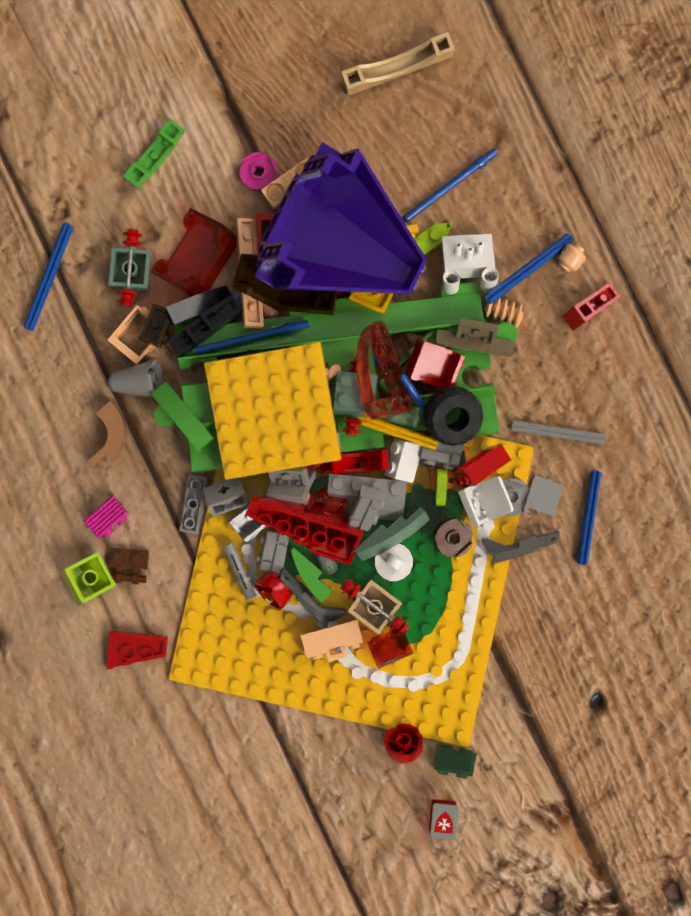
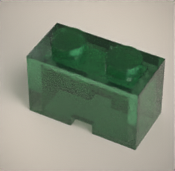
M437 744L433 768L437 770L438 774L448 775L450 772L455 773L456 777L467 779L468 776L473 777L477 753L460 748L458 752L454 751L452 746Z

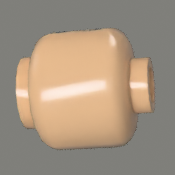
M577 243L574 246L567 244L557 256L558 264L568 272L571 270L577 271L586 260L583 254L585 250Z

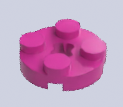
M260 152L251 153L246 156L239 171L243 184L251 191H261L275 181L278 174L274 159ZM260 167V170L261 168L264 170L262 176L258 177V175L255 176L253 174L256 172L255 168Z

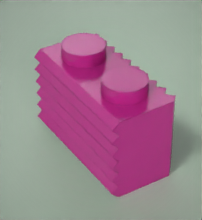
M112 495L83 522L97 538L104 537L106 539L114 532L112 530L117 524L120 526L127 521L129 512Z

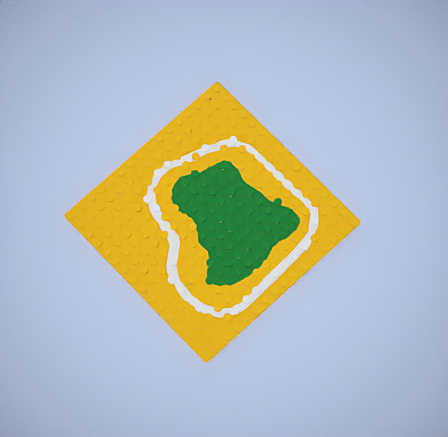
M427 430L416 431L422 435L432 437ZM391 435L383 436L385 445L383 449H375L352 453L387 450L389 458L390 447L393 443V439L397 437ZM477 436L463 444V449L467 450L468 461L486 448L498 444L503 445L512 459L481 482L500 476L502 480L517 478L527 484L534 452L533 447L487 436ZM419 459L413 483L407 482L403 518L407 520L421 507L430 520L414 534L399 543L404 545L413 557V567L410 573L399 581H389L377 572L375 556L361 561L355 553L350 565L336 561L338 568L334 574L326 575L322 573L318 579L332 590L325 601L321 603L314 595L312 596L322 607L344 608L347 611L345 615L335 621L328 622V627L357 619L348 612L357 599L356 595L354 598L348 599L346 592L341 594L343 590L340 587L346 579L350 581L353 578V584L355 585L360 583V590L358 592H362L369 581L372 580L402 602L393 616L395 618L398 615H402L401 620L404 622L409 620L407 624L410 627L404 635L399 634L397 636L395 629L389 630L391 622H388L378 635L357 619L363 643H360V647L349 650V647H345L347 657L328 662L326 653L322 654V658L316 660L306 657L301 634L325 627L296 599V595L292 592L290 601L279 611L269 605L271 601L267 598L264 600L254 587V582L259 577L270 572L260 570L259 565L256 564L258 553L262 554L264 547L260 545L262 534L266 535L267 531L277 533L276 530L269 526L258 532V535L253 540L244 542L228 521L229 518L243 507L212 517L209 508H207L169 679L175 682L388 730L398 727V724H410L419 730L423 738L468 747L472 737L510 562L509 559L493 563V555L488 554L482 543V538H488L505 546L514 544L520 514L516 516L503 515L472 527L458 493L468 487L447 489V501L440 523L452 517L460 519L470 526L473 536L472 546L467 553L459 557L445 556L435 545L433 534L436 531V527L415 490L417 488L435 494V491L431 489L429 465L423 464L424 460ZM319 466L313 469L315 470L316 477L309 493L313 507L326 510L329 475H321ZM216 470L213 484L226 481L224 470ZM385 470L365 473L337 474L397 480L385 476ZM268 472L240 477L249 503L252 497L267 498L266 493L271 484ZM418 503V508H413V504ZM378 520L376 525H372L369 531L363 530L359 546L381 525L387 529L394 522ZM451 534L449 541L453 540L456 542L458 534ZM290 538L284 569L298 583L301 582L309 590L296 568L291 549L293 547L296 548L320 569L317 556L308 551L307 547L294 543L293 539ZM231 543L235 544L234 546L247 575L251 577L250 582L257 594L256 597L247 601L240 585L236 583L237 578L223 547ZM336 647L333 649H329L330 653H334L337 651H341V648Z

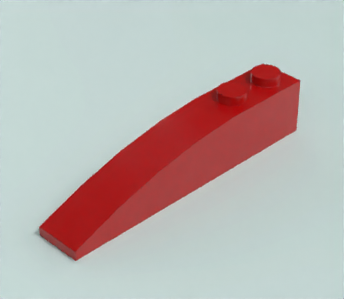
M252 497L245 514L266 527L274 528L278 534L288 536L293 539L294 543L302 544L313 554L348 565L351 564L355 555L354 550L359 546L363 536L362 529L347 524L348 517L289 501Z

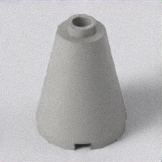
M150 360L113 372L108 378V386L113 392L154 398L151 393L159 388L160 384H163L161 366L156 364L157 360Z

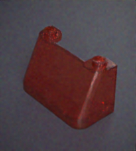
M190 208L183 218V226L187 231L168 261L164 259L156 261L150 271L154 276L188 297L211 289L237 247V237L224 224Z

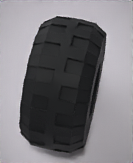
M446 386L438 389L429 397L423 410V421L427 431L440 443L450 446L462 445L473 439L481 428L484 416L482 405L476 396L460 386ZM455 407H460L461 414L459 419L452 424H446L445 418L447 413Z

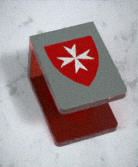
M432 799L429 823L430 838L456 840L459 809L456 801Z

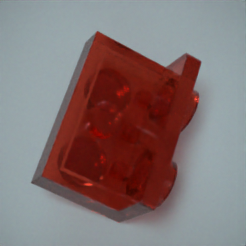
M395 629L382 636H374L367 642L378 669L414 654L406 634H399L397 636Z

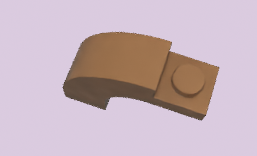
M111 401L96 412V415L105 424L108 436L103 448L87 461L90 467L94 469L102 467L107 462V457L114 462L120 456L126 444L127 426L120 410Z

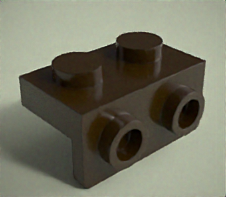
M153 303L139 337L140 341L158 348H162L163 344H167L170 336L168 330L172 325L164 311V307Z

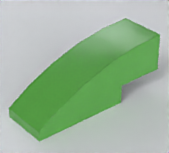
M293 547L291 553L301 578L313 595L323 603L332 592L328 586L318 579L323 572Z

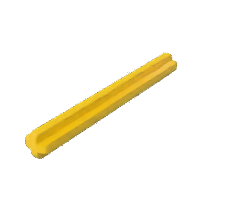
M357 417L362 422V425L432 450L437 448L438 441L434 438L374 417Z

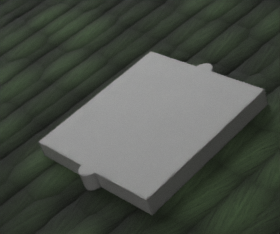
M534 475L529 489L531 502L528 508L535 510L536 513L541 512L554 517L565 485L554 482L551 478L545 479Z

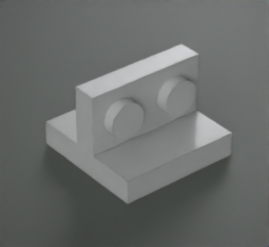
M306 466L268 472L271 484L266 493L267 498L304 502L316 477L315 470L307 471Z

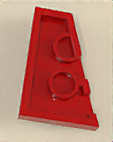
M111 630L109 632L107 670L122 665H130L135 662L166 657L168 636Z

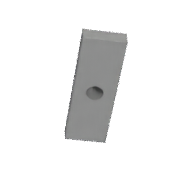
M188 475L179 531L199 534L205 499L203 488L207 487L208 477ZM191 501H196L197 505L195 508L190 506Z

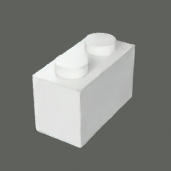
M394 438L388 458L389 470H385L384 475L413 483L423 446Z

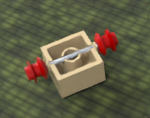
M353 578L350 581L346 579L340 587L343 590L341 594L346 592L348 599L354 598L355 595L357 598L348 612L378 635L388 622H391L389 630L395 629L397 636L399 634L404 635L410 627L407 624L409 620L405 622L401 620L402 615H398L395 618L393 616L402 602L374 581L370 580L362 592H358L360 590V583L357 585L353 584Z

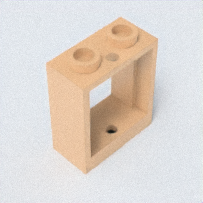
M138 305L135 306L108 339L112 345L137 365L143 363L156 347L149 344L141 355L138 356L119 340L139 315L147 320L150 310L145 306L140 308Z

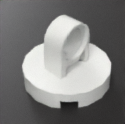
M398 544L376 555L375 567L384 579L399 581L410 573L413 567V557L404 545Z

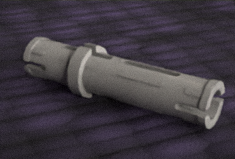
M231 543L223 547L237 578L236 583L240 585L247 601L256 597L257 594L250 582L251 577L247 575L234 546L235 544Z

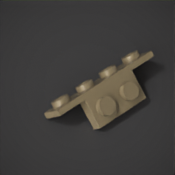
M463 318L459 319L457 332L437 329L436 345L506 357L513 356L514 341L496 338L498 324Z

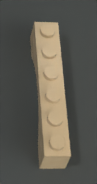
M447 32L433 37L395 57L344 70L341 72V80L347 95L350 96L452 58L455 48Z

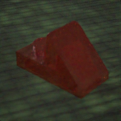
M324 486L310 496L304 511L305 513L342 518L348 502L344 498L328 496L327 488Z

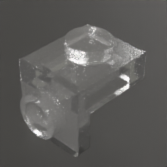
M391 402L387 421L416 427L420 419V408Z

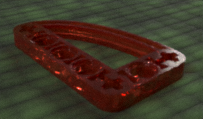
M376 321L365 327L362 331L356 352V368L360 394L365 412L372 420L401 415L412 409L409 393L399 379L402 371L388 328L384 322ZM370 340L372 341L390 396L388 398L378 400L374 398L368 359ZM382 345L386 348L387 353L383 351ZM388 363L392 366V372L388 368ZM394 382L397 383L399 390L395 388ZM387 403L391 407V412L388 410L386 406Z

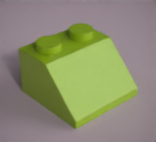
M99 552L59 572L77 606L116 586Z

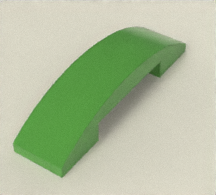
M169 119L159 131V136L137 163L134 162L123 175V178L139 189L170 155L183 136L185 129Z

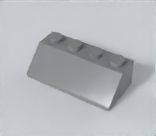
M329 474L326 510L348 517L360 487L365 485L371 487V489L375 488L383 492L385 505L383 510L377 513L379 514L378 520L395 522L400 516L403 517L407 481Z

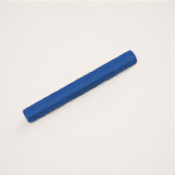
M595 470L590 472L577 563L582 565L588 564L601 472Z

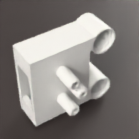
M492 234L442 236L441 250L444 272L442 289L445 293L451 295L457 293L460 278L481 277L480 287L485 292H489L497 286L499 274L495 270Z

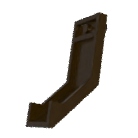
M241 254L233 283L234 289L279 311L334 315L338 292L275 290L255 277L258 269L256 266L258 255Z

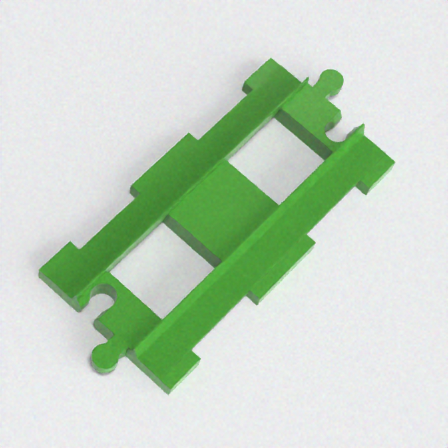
M478 282L459 284L458 292L452 295L445 293L442 286H440L439 298L391 303L388 305L384 316L349 301V298H342L336 301L334 315L289 311L290 316L264 319V327L262 329L243 328V322L226 324L198 346L284 326V323L288 322L293 324L308 320L309 328L294 331L295 333L287 335V333L198 355H196L194 348L177 358L180 370L191 369L197 365L219 361L218 357L240 354V352H247L249 349L270 351L321 342L325 368L330 369L331 366L336 364L342 367L343 372H349L350 369H353L350 361H353L354 358H364L369 363L365 370L368 371V374L376 375L371 338L436 329L457 332L460 318L486 322V319H483ZM199 317L175 325L176 335L182 332L185 326ZM501 323L498 325L496 338L515 342L517 330L511 323ZM447 347V349L464 355V364L458 372L455 386H460L473 393L483 408V421L475 437L498 434L499 425L494 384L486 383L472 388L466 386L462 380V372L467 369H490V354ZM337 376L333 380L328 381L333 408ZM206 381L202 384H195L193 382L183 383L181 387L184 404L214 438L199 452L189 441L192 472L223 469L208 382ZM376 387L374 418L414 432L427 430L423 421V414L412 397L379 401L378 389ZM433 394L420 395L425 405ZM159 405L154 411L155 422L162 428L174 426L175 423ZM455 407L451 409L446 415L445 423L452 424L456 422L460 417L461 408ZM334 414L335 422L338 423L341 454L383 449L385 447L383 436L389 434L358 425V429L362 432L357 433V436L345 435L346 432L342 431L347 425L343 422L345 415Z

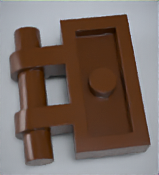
M110 548L109 567H116V573H110L115 583L123 581L138 585L139 583L147 582V576L140 575V569L148 570L149 550ZM123 568L133 569V574H123Z

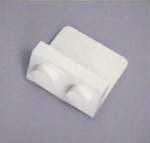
M500 476L493 477L458 492L472 527L513 512L512 503Z

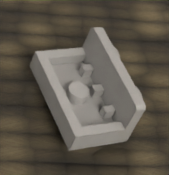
M246 505L228 519L244 542L253 540L258 535V532L268 528L245 515L249 505Z

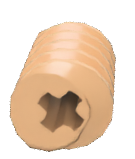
M501 297L492 304L486 303L484 308L487 318L493 314V320L500 317V323L507 319V323L514 322L516 329L520 325L526 310L525 308L522 311L521 304L515 308V302H511L508 306L507 299L501 303Z

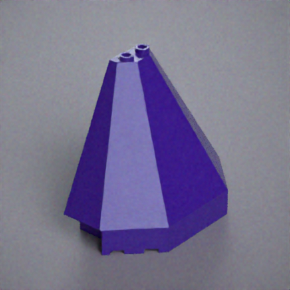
M322 142L316 155L312 154L304 164L302 173L300 175L297 173L291 180L258 246L261 254L257 256L256 266L258 269L255 277L275 290L411 294L417 286L418 277L425 270L426 257L359 148L341 154Z

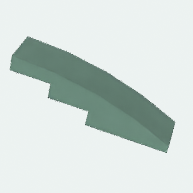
M419 507L407 520L400 516L387 529L381 525L354 552L361 561L379 555L407 539L430 519L426 512Z

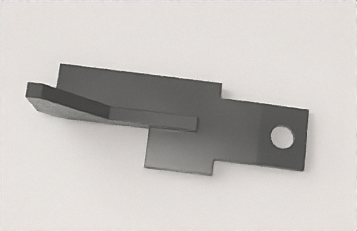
M555 531L539 536L537 534L520 538L518 543L508 546L488 538H482V543L488 554L493 555L492 562L499 563L532 553L537 548L558 543L560 532Z
M282 568L280 580L296 595V599L323 627L328 628L329 621L333 622L346 614L347 611L344 608L320 606L312 597L313 594Z

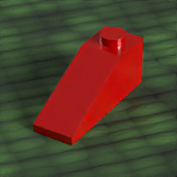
M609 282L572 307L562 317L572 331H574L621 297Z

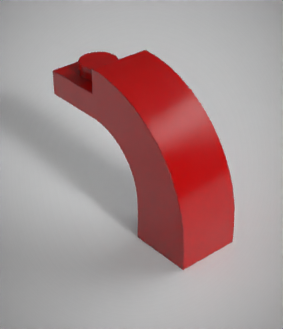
M387 450L341 454V460L325 462L320 465L321 475L389 470Z

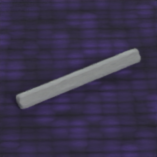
M512 421L510 427L511 431L597 444H603L605 441V434L521 421Z

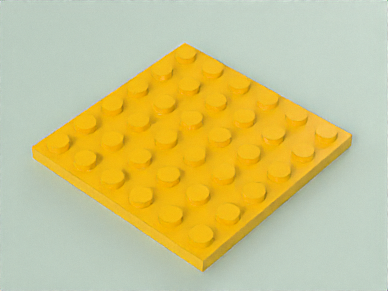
M321 342L204 363L225 480L342 459Z

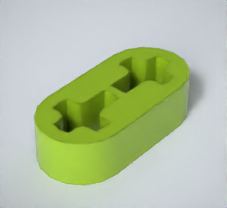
M437 469L435 506H445L447 470Z

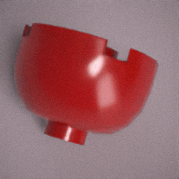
M265 573L254 582L257 592L264 600L267 598L271 601L269 605L280 611L291 599L292 591L280 580V574Z
M398 724V727L390 728L384 738L387 755L399 764L413 762L422 752L423 736L415 726L410 724Z

